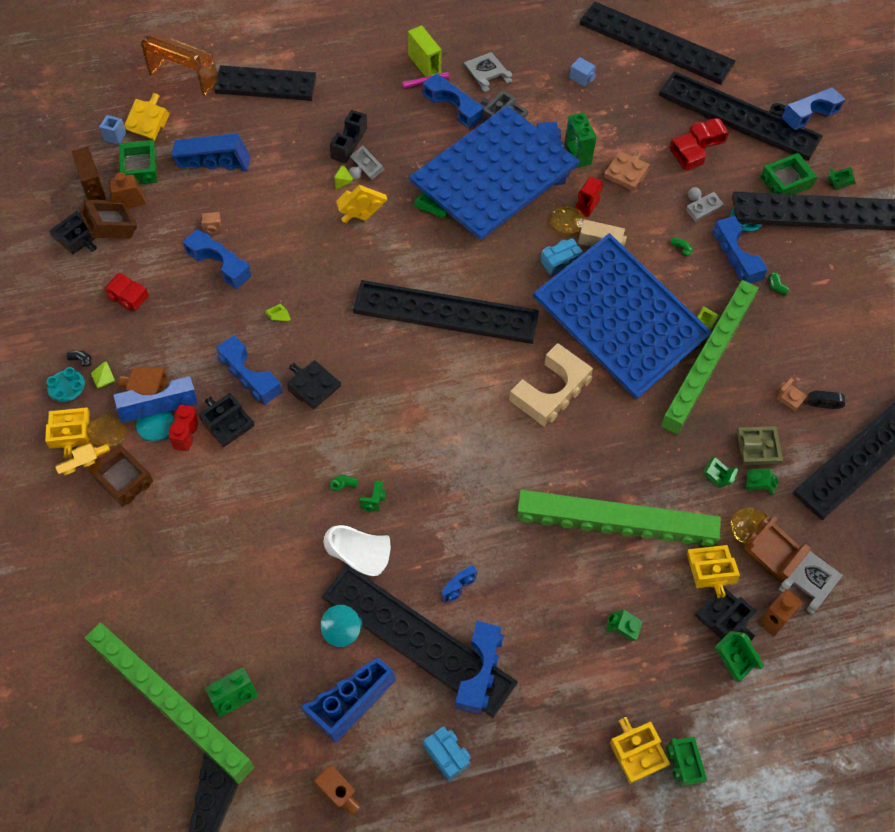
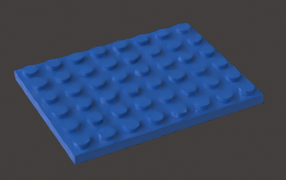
M507 105L410 175L409 181L473 235L482 240L579 165L580 160Z
M610 233L533 294V297L636 400L712 333Z

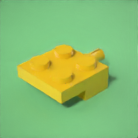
M153 93L150 101L135 99L124 125L127 132L155 141L160 128L164 129L170 115L165 108L156 105L160 97L158 94Z
M358 185L352 192L346 190L336 201L339 212L345 214L341 218L342 222L348 223L353 217L367 221L387 201V197L383 193L362 185Z
M78 408L49 411L45 439L49 449L64 448L63 457L68 459V457L72 458L71 451L73 447L89 443V409Z
M92 442L73 449L71 452L74 457L57 464L55 468L58 474L63 473L64 476L76 471L77 466L83 465V467L94 464L95 459L99 455L110 451L109 446L105 444L94 448Z
M728 545L688 549L687 557L696 588L714 587L717 598L725 597L726 594L723 586L737 584L740 576L735 558H731Z
M627 717L619 720L624 733L612 738L610 745L629 784L670 766V762L660 745L661 740L652 722L632 729Z

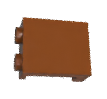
M773 516L770 519L764 518L758 524L759 530L756 533L753 532L746 539L748 543L743 549L781 582L792 575L811 551V548L806 543L799 546L774 523L777 518Z

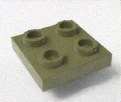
M776 426L739 427L737 429L743 465L782 464L783 457Z

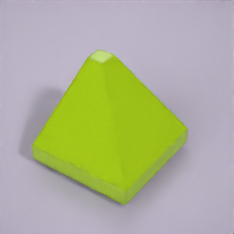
M343 165L334 177L335 188L340 189L353 181L352 176Z
M281 304L265 311V314L271 320H291L287 309Z
M704 306L697 316L709 330H711L719 317L718 314Z
M107 361L91 372L97 389L115 382Z

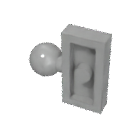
M363 145L350 156L358 165V167H352L348 171L353 180H358L361 177L362 171L373 180L384 170V167Z
M693 187L688 191V198L695 202L687 205L685 210L694 222L723 208L724 204L715 192L702 198L699 188Z

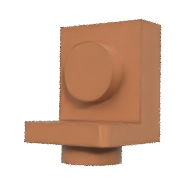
M220 212L202 213L201 226L203 233H221Z
M790 378L787 383L784 381L779 386V394L776 399L793 411H796L806 400L807 395L792 386L794 379Z

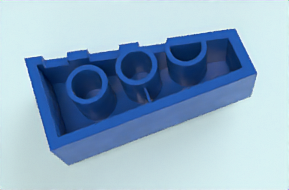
M238 133L175 140L171 155L178 167L185 168L206 166L209 169L226 167V170L241 168V171H248L250 154Z
M377 657L355 671L354 675L346 680H341L336 684L337 686L326 693L324 691L319 694L318 698L309 704L308 702L305 703L301 708L305 716L336 744L396 681L394 672Z

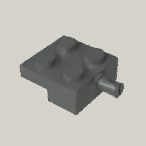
M505 91L498 94L492 101L486 98L481 101V104L485 105L482 111V119L485 121L507 105L523 118L528 116L529 111L518 105L516 98Z

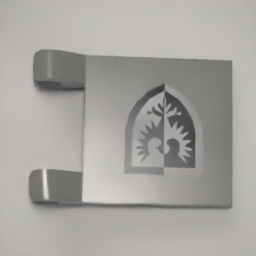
M492 52L464 62V66L479 83L483 92L489 91L488 86L490 84L488 80L502 75L506 84L512 82L510 78L512 73L505 69Z
M810 551L792 575L784 580L778 590L783 593L786 589L789 590L792 584L796 585L813 598V601L806 608V611L813 615L843 575Z

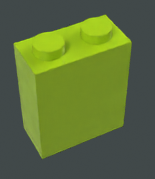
M422 25L409 30L408 56L425 77L436 73L440 74L442 49Z

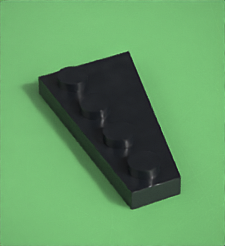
M204 753L189 832H219L239 785Z

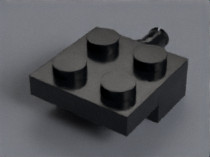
M78 211L49 230L50 235L72 255L83 247H87L91 252L97 249V246L91 242L95 238L91 237Z
M315 360L303 369L295 363H292L289 367L296 375L287 383L288 391L301 402H306L312 409L318 407L341 387V382Z
M231 393L217 402L212 397H208L205 403L209 407L199 414L203 425L223 447L255 426L254 421L242 409V405Z
M724 586L725 597L717 598L715 593L695 614V617L721 640L730 631L744 633L751 641L756 636L746 626L757 610L742 597L737 599Z

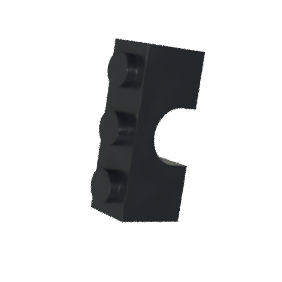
M352 109L344 121L343 134L336 133L330 143L331 159L347 163L367 130V115Z

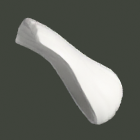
M339 525L331 527L324 536V547L327 553L347 563L360 573L378 576L388 564L391 549L388 535H370L348 526Z

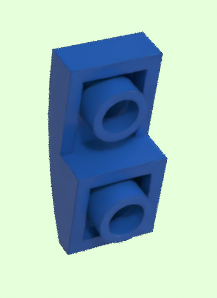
M474 565L467 567L449 581L442 591L441 599L443 603L448 600L449 602L457 600L462 594V585L468 586L475 581L477 570Z

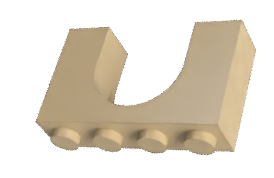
M584 219L578 244L593 246L610 233L625 247L627 236H624L625 228Z
M558 343L546 354L544 365L562 377L566 384L565 388L554 394H546L538 391L522 379L510 391L509 401L544 427L549 422L552 423L556 419L557 413L560 410L566 409L570 402L569 400L572 397L576 398L581 392V388L584 385L587 386L593 378L591 376L593 368Z

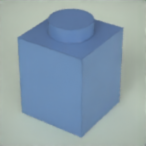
M579 57L570 68L569 78L585 87L595 79L596 66Z
M106 115L99 126L103 140L119 145L126 134L121 118Z

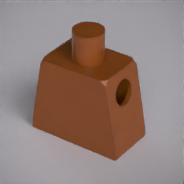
M119 172L115 175V178L109 180L111 200L125 201L128 208L146 204L143 189L134 175L126 176L123 172Z
M134 367L130 377L120 376L118 385L119 387L126 388V391L134 390L141 395H154L164 390L168 377L163 367Z
M786 589L768 608L758 624L775 637L799 610L803 602ZM775 616L778 619V623L774 622L771 617Z
M332 764L314 780L313 786L337 810L343 807L352 816L361 807L352 797L356 792L355 789ZM342 790L344 797L339 798L335 791Z

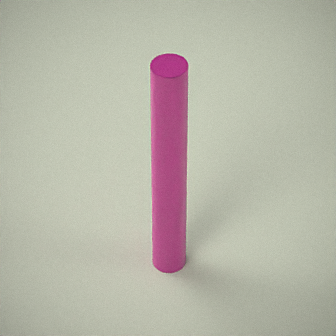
M449 72L439 74L445 79L450 78ZM431 76L402 82V87L405 89L422 85Z

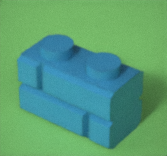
M573 238L567 241L561 240L553 247L548 246L544 248L541 252L540 260L548 273L553 275L562 271L572 261L580 257L583 251L577 246Z
M442 727L423 741V748L446 780L450 782L470 767L469 760L471 757L464 747L460 749L456 741L458 739L451 729L447 731L445 727Z

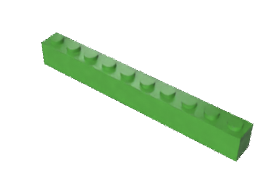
M744 280L741 281L666 412L661 427L677 435L680 433L751 306L759 287Z
M520 490L517 520H521L524 523L538 522L545 526L553 524L560 525L563 528H581L584 531L597 530L605 534L619 533L626 537L634 535L641 536L643 539H661L664 542L678 541L685 545L700 544L703 547H713L717 545L720 539V516Z
M101 622L84 637L97 653L237 784H240L253 770L254 765L246 755Z

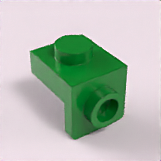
M833 167L829 168L830 174L827 175L829 184H833L835 190L856 184L851 167L834 172Z
M713 457L710 458L702 474L720 488L734 483L738 469L736 467L729 469L717 458Z
M771 468L747 470L746 488L748 491L768 490L770 494H775V488L778 487V477L774 475Z
M375 480L372 498L360 497L359 505L361 509L367 512L380 511L381 501H385L387 491L383 489V481Z
M625 610L615 611L607 619L606 631L609 633L616 631L627 639L636 641L643 621Z

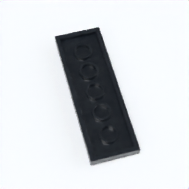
M220 65L214 90L215 94L312 101L316 83V72Z

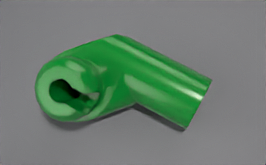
M673 236L670 245L682 248V255L689 257L693 247L686 240Z
M777 272L771 273L768 277L770 288L786 296L790 288L781 284L780 275Z
M339 475L331 480L329 486L333 491H339L346 486L357 488L359 479Z

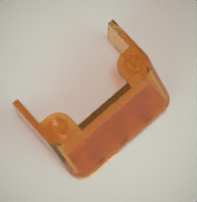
M145 36L141 41L149 75L152 76L163 61L167 59L196 70L201 92L204 96L216 82L218 75L211 53L166 36Z

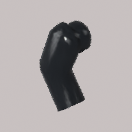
M67 351L68 361L81 360L82 366H91L92 356L85 351Z

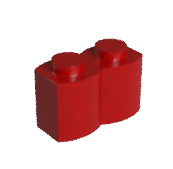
M719 118L710 119L706 123H695L690 126L689 133L697 139V145L702 149L726 142L729 135L728 130Z
M690 133L671 140L669 148L683 169L687 171L704 164L706 152L697 145V139Z
M591 176L588 178L578 192L577 213L586 217L591 215L601 199L602 181Z
M118 273L104 288L107 298L112 302H119L126 310L136 311L149 297L144 286L132 281L121 273Z
M180 405L175 412V422L169 429V438L173 449L188 451L193 443L192 434L197 430L198 417L195 408L192 406Z

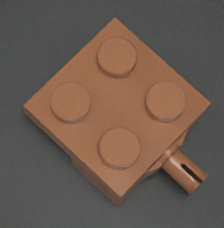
M636 150L633 156L619 151L604 173V178L635 191L648 174L650 164L639 160L643 154L642 151Z

